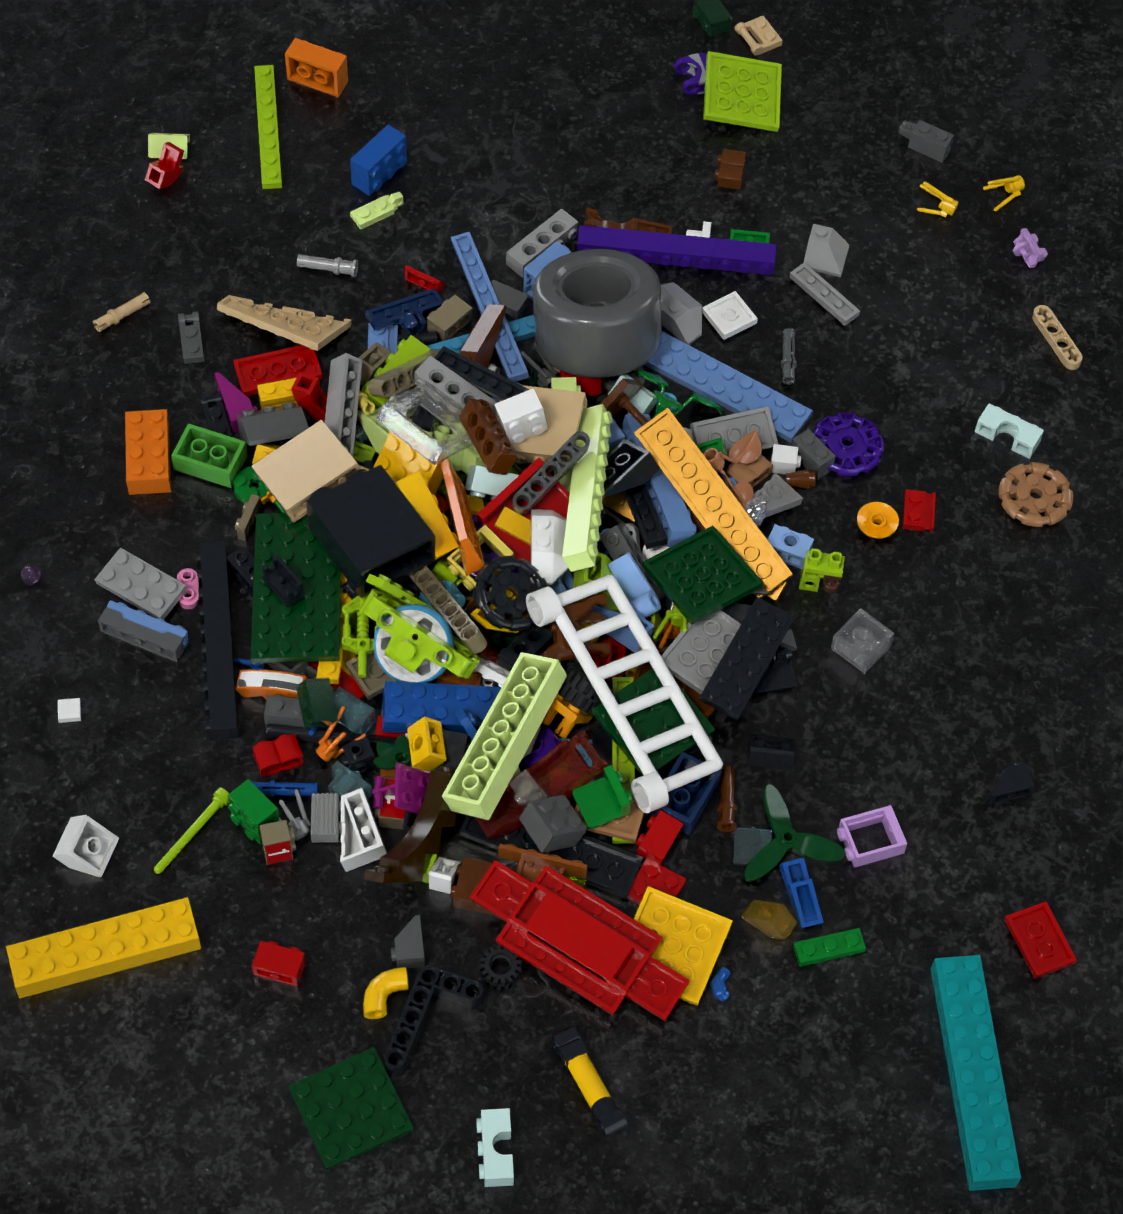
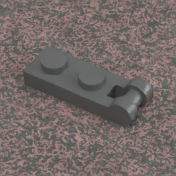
M198 311L192 312L189 315H184V313L178 314L184 364L204 362ZM193 322L194 325L186 326L185 323Z

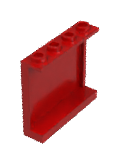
M540 458L535 460L478 512L476 518L514 552L515 559L521 560L523 558L531 562V546L496 528L494 525L504 507L513 511L512 503L515 494L545 464ZM548 470L545 472L547 476L554 477ZM558 482L533 509L553 510L567 519L570 493ZM535 484L531 486V489L534 492H540L542 487ZM523 499L516 502L520 507L528 505ZM531 511L522 516L531 520Z

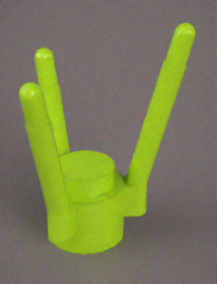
M675 605L672 607V610L666 611V615L653 635V639L658 637L669 619L674 626L680 627V632L682 630L683 632L687 631V619Z

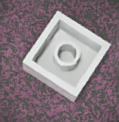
M534 388L494 404L500 425L511 444L521 443L529 437L540 435L544 431L549 430L543 407Z

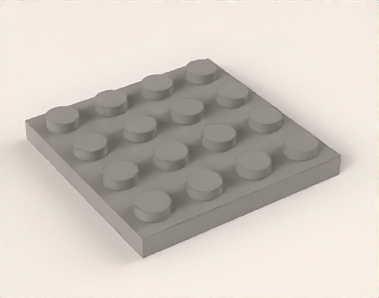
M721 610L693 625L688 622L687 631L683 632L682 630L661 657L673 676L701 694L741 624Z

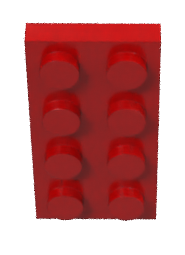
M304 345L233 360L241 392L246 396L258 394L257 385L297 378L299 372L318 377L319 380L323 379L315 350H311Z

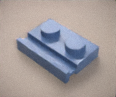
M368 323V349L378 342L395 354L398 346V324L374 331L371 324Z

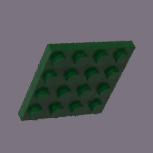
M713 525L643 561L642 564L644 570L691 625L763 587L762 580Z
M652 668L613 696L620 705L659 689L663 685ZM679 686L707 736H710L714 733L715 728ZM670 698L626 716L640 742L685 724ZM600 703L592 709V715L639 773L644 776L603 703ZM691 735L647 755L658 772L677 759L682 752H687L697 743Z
M375 1047L288 1085L290 1094L326 1171L414 1131L412 1123Z

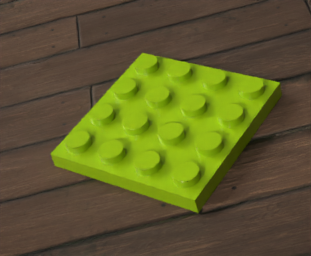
M708 51L706 55L703 119L777 132L780 124L782 64Z

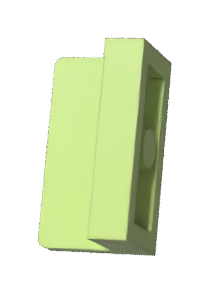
M148 134L149 158H160L164 143L170 142L184 150L182 159H187L190 134Z

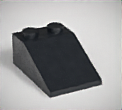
M626 439L619 443L607 455L608 465L605 468L604 496L608 497L645 484L660 470L651 453Z

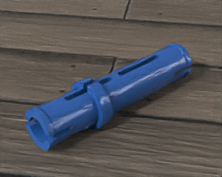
M251 781L264 795H270V798H275V795L295 796V789H305L298 790L300 796H312L313 793H318V783Z

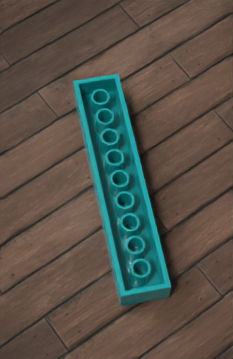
M980 955L935 958L931 967V974L969 1191L1017 1187L1021 1174Z

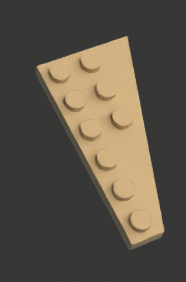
M231 295L217 303V310L228 316L236 317L243 322L253 324L260 329H265L275 333L277 336L285 337L294 343L302 344L316 351L349 329L352 321L350 319H344V322L334 320V316L330 315L318 317L315 316L314 312L285 306L282 309L273 308V304L266 302L264 305L253 304L251 299Z

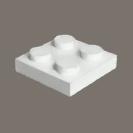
M736 291L702 307L703 315L723 340L757 324L758 318Z

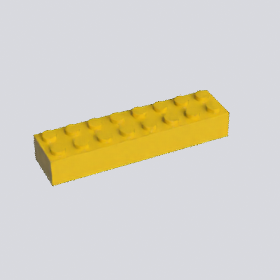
M187 897L6 946L15 988L20 999L201 949Z

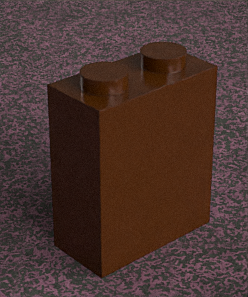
M464 857L462 865L458 864L455 875L458 878L457 885H452L450 898H453V907L494 915L470 900L471 894L492 865L491 862ZM506 866L514 872L517 871V868Z

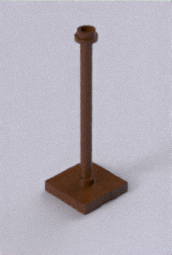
M623 378L600 403L604 405L611 415L617 416L625 408L641 426L649 422L630 402L643 387L639 380Z

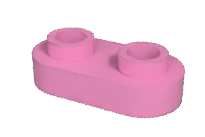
M183 569L178 573L177 580L184 583L188 590L178 602L184 609H193L200 602L197 572L193 569Z

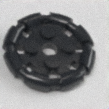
M514 556L497 557L492 559L490 564L486 563L476 575V587L473 588L475 604L478 610L480 609L484 614L483 617L486 621L499 629L506 628L512 632L523 631L531 628V625L534 623L527 610L526 596L529 593L548 587L545 578H542L537 573L539 570L531 565L529 561L523 558L521 560L514 559ZM512 567L518 568V572H511ZM495 570L500 574L497 578L494 575ZM530 577L535 582V584L532 586L531 581L529 580ZM489 586V591L484 589V587ZM510 589L514 591L516 598H508L506 596V590ZM492 602L496 609L491 610L488 604ZM525 611L528 617H523L521 613ZM505 616H511L510 620L505 619Z

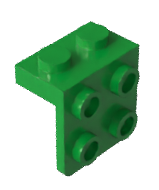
M612 765L604 768L603 778L573 790V797L589 829H594L630 814V803L633 802L628 790L624 791L621 785L624 783L619 771L615 772Z

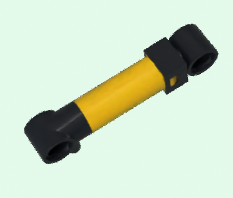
M572 1025L551 1034V1040L556 1052L561 1056V1061L567 1072H571L596 1117L604 1138L608 1139L628 1130V1124L622 1110L619 1107L617 1108L593 1066L588 1050L582 1039H580L575 1027Z

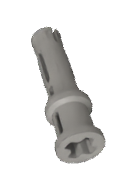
M298 254L297 267L332 271L335 275L341 273L356 277L358 260H342L341 257L328 259Z

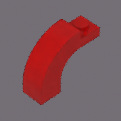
M299 372L292 386L295 401L309 416L317 421L322 420L325 423L327 395L320 387L319 378Z

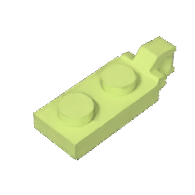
M400 192L393 193L390 196L385 195L351 211L350 217L362 230L393 215L394 211L398 209L397 207L404 204L403 196Z

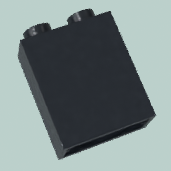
M382 465L369 471L359 469L353 472L346 482L331 489L329 487L319 488L307 500L308 527L360 598L368 595L372 589L378 590V588L366 582L369 574L376 577L382 574L394 582L435 561L434 533Z

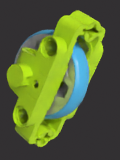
M377 589L371 590L361 606L363 613L378 624L373 640L376 660L382 670L397 682L429 683L441 676L446 669L459 677L469 679L481 661L477 654L470 652L463 645V642L453 635L445 618L428 606L406 604Z

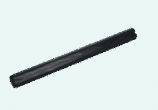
M267 724L266 736L278 738L283 734H295L297 740L319 742L327 730L317 729L313 735H309L311 728ZM332 731L327 740L330 738L335 740L342 732ZM345 732L346 736L338 745H346L362 734ZM366 736L373 749H377V742L394 744L396 738Z

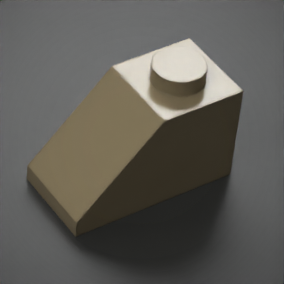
M378 342L374 343L359 357L362 360L360 385L362 386L374 378L373 375L379 367L383 368L385 366L386 359L392 353Z

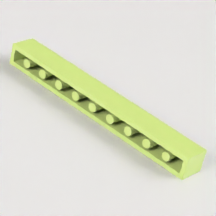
M603 404L583 410L578 432L582 431L588 434L590 444L588 451L573 466L562 554V558L571 572L595 566L596 556H598L597 542L600 540L601 510H603L602 496L605 494V468L608 465L609 437H611L610 423H612V415L605 409ZM576 440V446L583 447L585 442Z

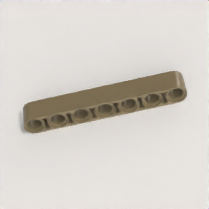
M427 566L408 574L436 611L445 618L450 628L470 652L476 654L486 648L487 640L478 627Z

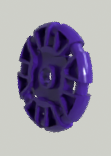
M836 413V416H827L822 419L814 428L815 432L813 434L836 456L835 460L837 463L829 467V472L831 470L835 471L840 476H858L860 472L867 473L879 463V457L883 455V437L879 435V429L876 425L865 417L860 418L853 413ZM853 424H856V425L859 426V428L856 429V428L851 427V426H852ZM848 440L852 442V445L846 446L842 441ZM859 460L860 464L856 465L855 461Z

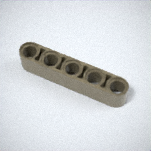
M433 349L371 379L368 384L369 393L375 397H391L416 385L414 382V372L429 356L435 358L441 349Z

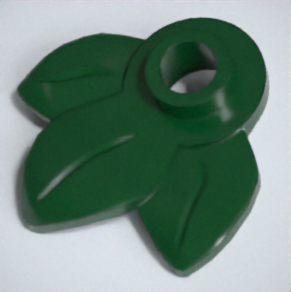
M399 735L394 744L377 742L376 748L379 757L375 758L373 763L378 768L396 770L397 763L412 767L409 740L405 736Z

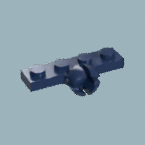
M433 288L366 310L365 316L374 331L393 324H400L407 334H414L412 329L416 333V331L421 332L425 328L427 321L423 314L437 310L444 301L437 290Z

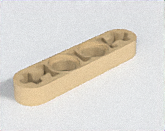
M1045 305L1037 306L1034 309L1032 319L1066 368L1070 370L1079 368L1083 357L1079 349L1052 310ZM1054 327L1057 329V332L1051 333L1047 328ZM1065 342L1067 347H1059L1057 343Z

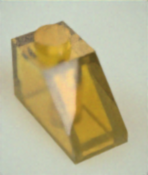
M753 900L741 915L745 921L767 936L783 940L791 934L797 924L785 905L780 903Z

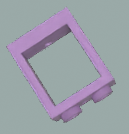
M891 805L843 818L840 821L839 828H837L838 838L844 842L846 847V857L848 861H852L854 868L904 854L907 847L906 839ZM882 822L891 845L859 854L849 831Z

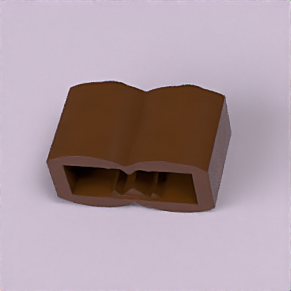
M723 149L722 155L718 154L717 166H720V169L715 170L714 180L718 181L717 187L741 189L746 152Z

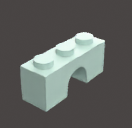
M988 404L978 419L975 432L992 441L999 433H1008L1014 438L1011 450L1030 459L1041 441L1044 430L1037 425L1030 424L1020 417L1002 410L1000 407Z
M510 1108L481 1110V1118H476L477 1133H482V1141H478V1156H483V1164H479V1178L484 1179L485 1187L514 1185L512 1154H499L493 1148L496 1142L511 1139Z

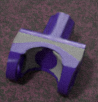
M696 53L682 57L674 65L677 73L693 76L685 81L682 86L684 92L688 95L705 93L706 53Z

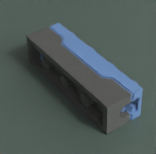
M110 600L98 620L101 632L175 662H178L189 643L188 632L183 627L171 625L162 618L151 617L142 610L136 611L122 602L116 603Z

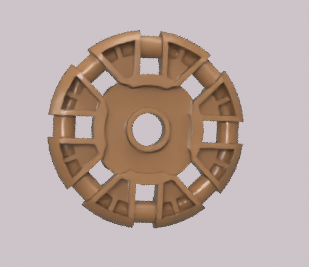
M1030 462L1029 465L1022 463L1008 470L1005 474L1006 477L1000 481L998 493L999 498L1002 499L1001 505L1003 509L1013 519L1022 521V524L1032 527H1042L1046 524L1051 526L1067 516L1066 512L1072 508L1073 491L1069 488L1070 483L1060 471L1051 469L1050 465L1038 462ZM1046 475V476L1050 477L1051 480L1048 481L1047 479L1044 478V476ZM1037 493L1041 498L1035 499L1030 494ZM1045 512L1043 517L1039 514Z

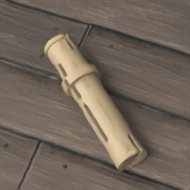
M143 292L116 309L108 310L107 314L93 320L94 327L98 332H101L112 324H118L119 320L151 303L150 300H146L149 299L148 295Z

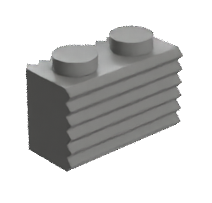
M338 793L312 794V843L339 842V835H342V823L339 821L341 801H339Z

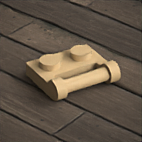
M764 16L746 23L740 22L734 28L745 39L755 56L782 46L783 40ZM748 31L752 33V35L756 38V40L759 43H756V41L752 38Z

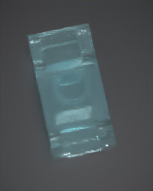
M339 761L333 764L332 777L334 780L328 785L329 794L338 793L339 801H341L342 795L363 788L369 800L372 796L371 785L363 780L357 771H351Z

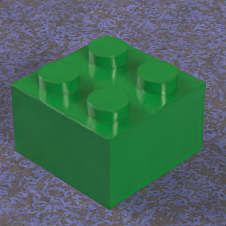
M249 779L228 795V808L231 812V820L237 826L241 825L245 829L244 832L250 840H256L261 845L262 839L259 825L280 821L278 808Z

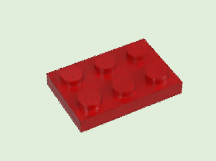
M1047 901L1005 916L1004 920L1034 979L1076 964L1077 959Z

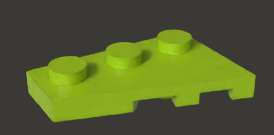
M369 574L366 582L387 593L397 601H402L406 604H420L436 610L415 598L414 593L404 589L401 585L391 581V579L382 574H379L378 577Z

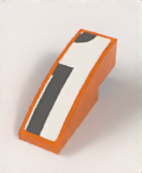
M240 670L235 690L244 698L263 696L267 700L268 695L297 698L304 696L308 678L304 675L282 671Z

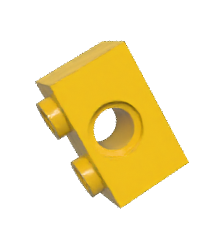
M424 716L407 728L412 767L431 772V770L446 761L440 721Z

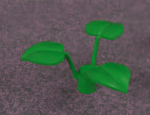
M642 370L635 372V374H640L645 379L657 384L661 389L660 392L656 390L653 392L658 399V405L655 409L657 411L654 417L666 408L673 412L674 409L671 407L678 408L672 413L676 417L691 401H699L707 406L716 408L721 415L723 414L722 408L713 400L697 393H693L689 399L681 404L664 394L665 387H669V384L656 374Z

